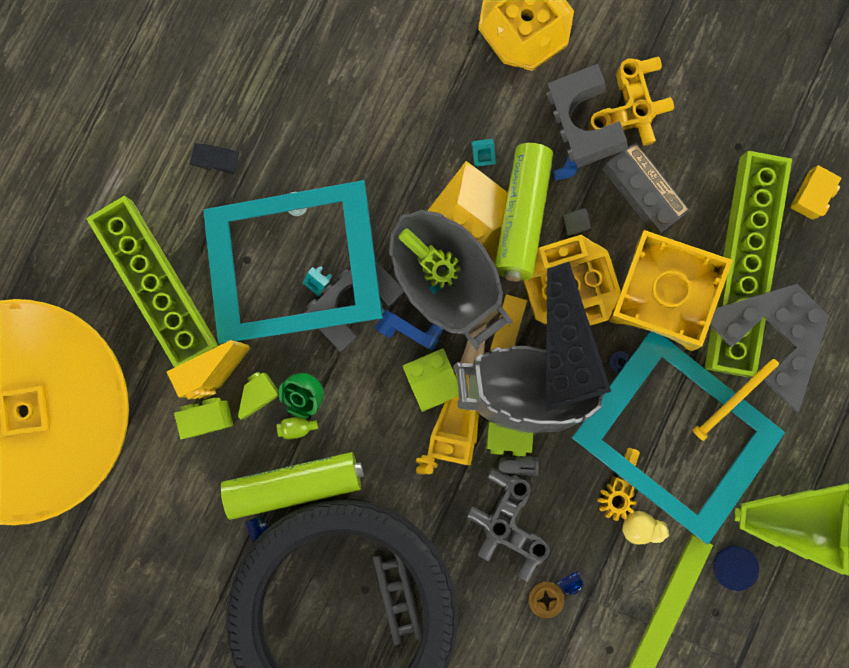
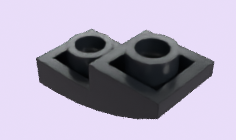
M194 143L189 165L209 171L213 168L234 175L240 152L213 145Z

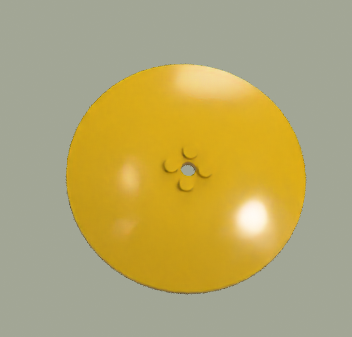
M13 299L0 301V525H23L44 521L74 508L100 486L115 465L121 452L128 426L129 403L126 382L121 367L111 348L94 328L75 314L60 307L33 300ZM22 405L28 407L29 412L26 417H22L19 413Z

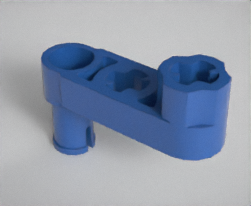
M385 310L382 315L383 319H380L374 328L389 338H392L395 331L398 330L432 352L438 345L439 337L444 331L443 328L433 323L427 332H422L388 310Z

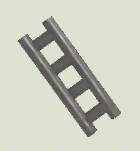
M381 555L373 556L394 645L403 643L401 636L414 633L416 640L422 639L423 630L406 565L396 555L395 558L382 561ZM398 567L401 580L388 583L385 570ZM403 589L406 602L393 605L390 592ZM409 611L412 624L399 627L396 614Z

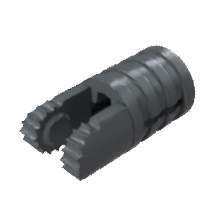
M538 456L499 457L497 461L498 469L504 473L538 476Z

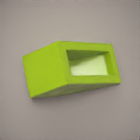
M257 372L248 378L249 382L244 385L238 414L240 420L246 419L279 397L278 389L267 373L260 374V372Z

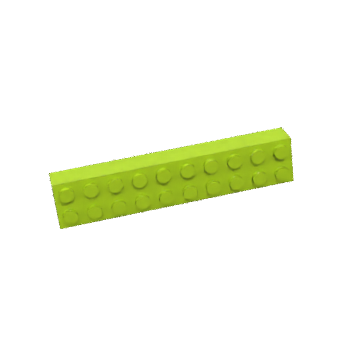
M747 151L740 157L723 257L733 261L716 308L771 291L792 163L791 158ZM763 317L732 347L711 327L705 369L743 377L755 376L758 370L766 319Z

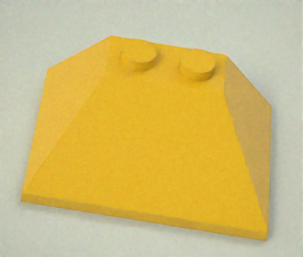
M466 161L428 211L441 213L444 217L462 225L484 246L492 262L495 264L508 192Z

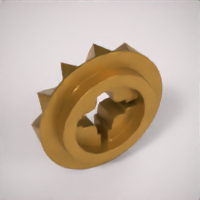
M543 581L535 585L530 591L528 602L531 610L537 616L552 618L563 609L564 595L562 590L553 582ZM544 591H546L549 597L555 598L549 601L548 608L544 602L537 601L544 598Z

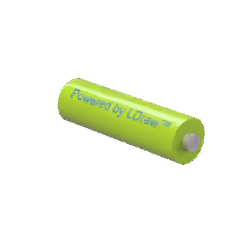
M537 143L520 144L516 147L495 261L498 275L510 281L529 280L534 274L553 160V151Z
M349 452L223 481L221 483V497L228 519L232 520L361 490L360 478L364 477L361 462L356 463L354 453Z

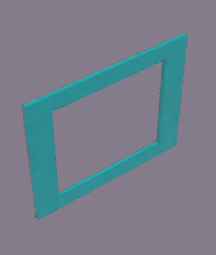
M364 180L203 209L218 344H224L230 340L243 341L383 319ZM343 202L355 305L241 324L229 222Z
M649 331L610 384L611 392L605 393L602 397V407L589 419L583 421L571 438L708 545L785 432L744 399L738 403L731 412L752 427L755 432L696 515L602 440L661 357L722 405L736 394L667 338Z

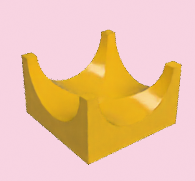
M644 230L637 242L628 274L609 322L631 325L660 334L682 344L685 349L694 351L702 347L733 260Z

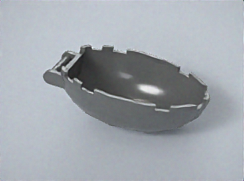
M420 210L409 215H401L398 224L391 232L389 250L397 280L410 302L430 322L451 333L464 334L477 350L480 348L479 345L507 323L510 325L513 322L501 307L503 291L497 268L481 243L462 225L451 221L441 213ZM404 229H409L428 248L432 245L437 251L443 250L444 255L449 251L452 253V258L456 257L458 259L456 265L460 266L461 270L455 272L459 276L458 279L451 278L454 286L445 284L444 288H440L435 295L429 290L431 280L426 281L424 276L427 273L423 272V266L417 260L419 257L399 239V235ZM440 265L436 272H444L446 265ZM498 313L502 315V317L474 338L470 335L486 325Z
M512 346L511 348L501 349L498 347L491 349L488 353L480 354L473 364L456 363L453 366L454 372L457 375L458 408L476 410L481 416L498 427L525 433L560 432L589 419L602 407L601 403L604 394L546 411V350L529 346ZM466 375H469L468 389H467Z

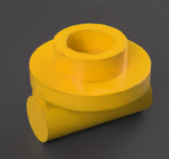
M422 455L421 458H416V462L419 464L416 472L418 474H432L433 468H437L438 464L434 462V458Z

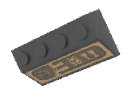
M637 142L628 147L627 150L619 153L602 168L651 233L659 235L690 211Z

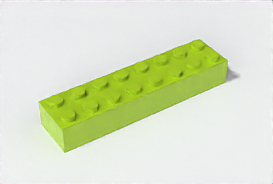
M123 196L86 218L174 368L219 346L131 199Z

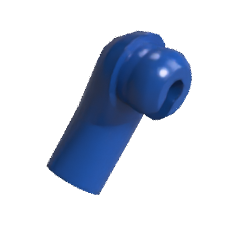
M569 156L563 168L552 171L554 181L572 177L577 172L576 162H571Z

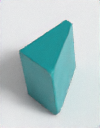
M493 139L471 142L474 167L496 164Z

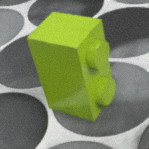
M488 422L486 448L491 449L492 454H504V450L513 451L515 456H526V452L532 453L533 433L506 429Z

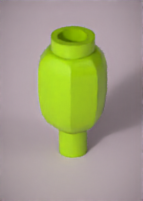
M300 417L287 418L282 420L281 424H277L278 437L288 440L304 437L308 434L309 430L318 429L317 420L308 422Z

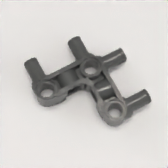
M492 467L487 479L504 487V492L492 514L488 515L472 506L466 517L482 526L485 532L486 539L478 556L489 561L498 544L502 543L523 554L526 558L517 576L529 582L537 565L542 564L550 552L549 546L542 538L531 531L528 533L520 529L514 521L521 507H524L531 491L530 485L523 478L515 474L509 476ZM517 483H524L525 490L521 494L514 492V486ZM496 523H503L505 528L503 532L495 533L493 526ZM536 544H542L544 549L542 553L534 554L533 547Z

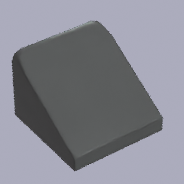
M586 208L562 215L567 236L591 230Z

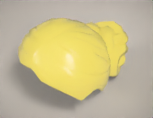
M642 511L629 513L627 519L623 522L622 531L629 542L634 544L661 543L669 537V530L664 521L655 520L651 515Z

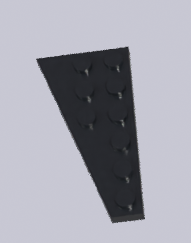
M569 261L547 268L546 411L611 392Z

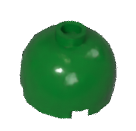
M307 373L291 375L280 385L278 390L280 402H285L288 406L286 410L300 418H308L310 415H314L324 400V390L321 383L314 376Z

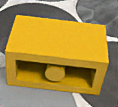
M819 165L809 170L790 208L812 220L824 216L830 207L828 202L839 191L840 186L838 184L841 177Z

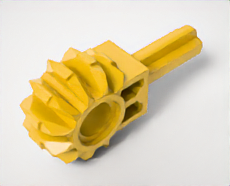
M628 448L624 458L636 466L640 453L638 450ZM619 475L618 478L612 476L610 484L606 485L608 492L603 489L600 490V493L605 496L604 498L597 499L598 502L604 503L599 507V510H607L605 517L610 518L613 515V520L615 521L619 520V516L627 519L626 511L633 513L634 510L629 507L630 505H636V501L630 500L635 495L633 492L634 487ZM619 495L621 497V504L618 507H614L612 500L615 496Z

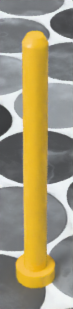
M776 359L770 360L701 427L696 426L693 429L696 436L704 441L708 437L707 433L775 370L779 362Z

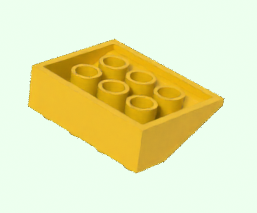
M230 340L167 371L178 397H187L189 400L192 398L207 399L215 395V390L221 388L248 353L250 347L247 344Z

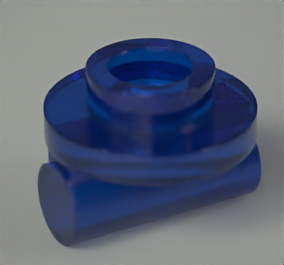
M258 517L245 522L252 543L268 529L266 522Z
M578 571L558 581L559 586L567 595L577 594L584 585V581Z

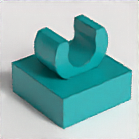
M312 267L307 272L303 284L320 297L322 291L328 286L332 275L329 274L327 277H324L321 274L322 267L317 269Z

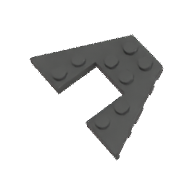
M798 284L716 308L710 326L730 347L734 346L763 317L794 347L764 381L794 412H798L829 315Z

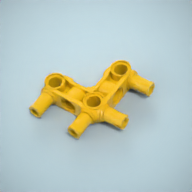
M659 57L644 61L626 59L622 62L617 70L616 78L619 90H622L626 104L622 107L606 108L594 113L588 122V131L600 129L595 126V120L601 121L604 127L620 121L623 130L634 127L638 128L643 146L655 143L656 139L651 127L652 120L657 114L674 109L671 97L652 102L643 74L661 69L662 64ZM623 69H630L632 71V75H627ZM636 109L643 110L645 116H639L636 113Z

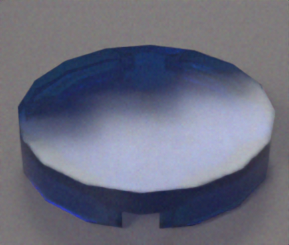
M732 545L718 552L714 559L713 571L722 586L729 590L742 591L750 588L756 582L759 576V564L751 551L742 546Z

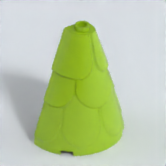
M849 483L814 491L807 490L786 496H771L741 503L739 508H735L734 519L739 522L740 529L776 547L781 546L840 574L849 575Z

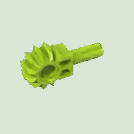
M407 228L400 233L399 239L419 257L417 260L423 266V272L427 273L424 277L426 281L431 280L432 286H436L439 282L440 288H444L445 282L450 286L452 285L451 278L458 279L459 276L455 272L460 271L461 268L456 265L458 259L456 257L452 258L451 252L448 251L444 255L443 250L437 251L432 245L428 248ZM440 265H446L444 272H436Z

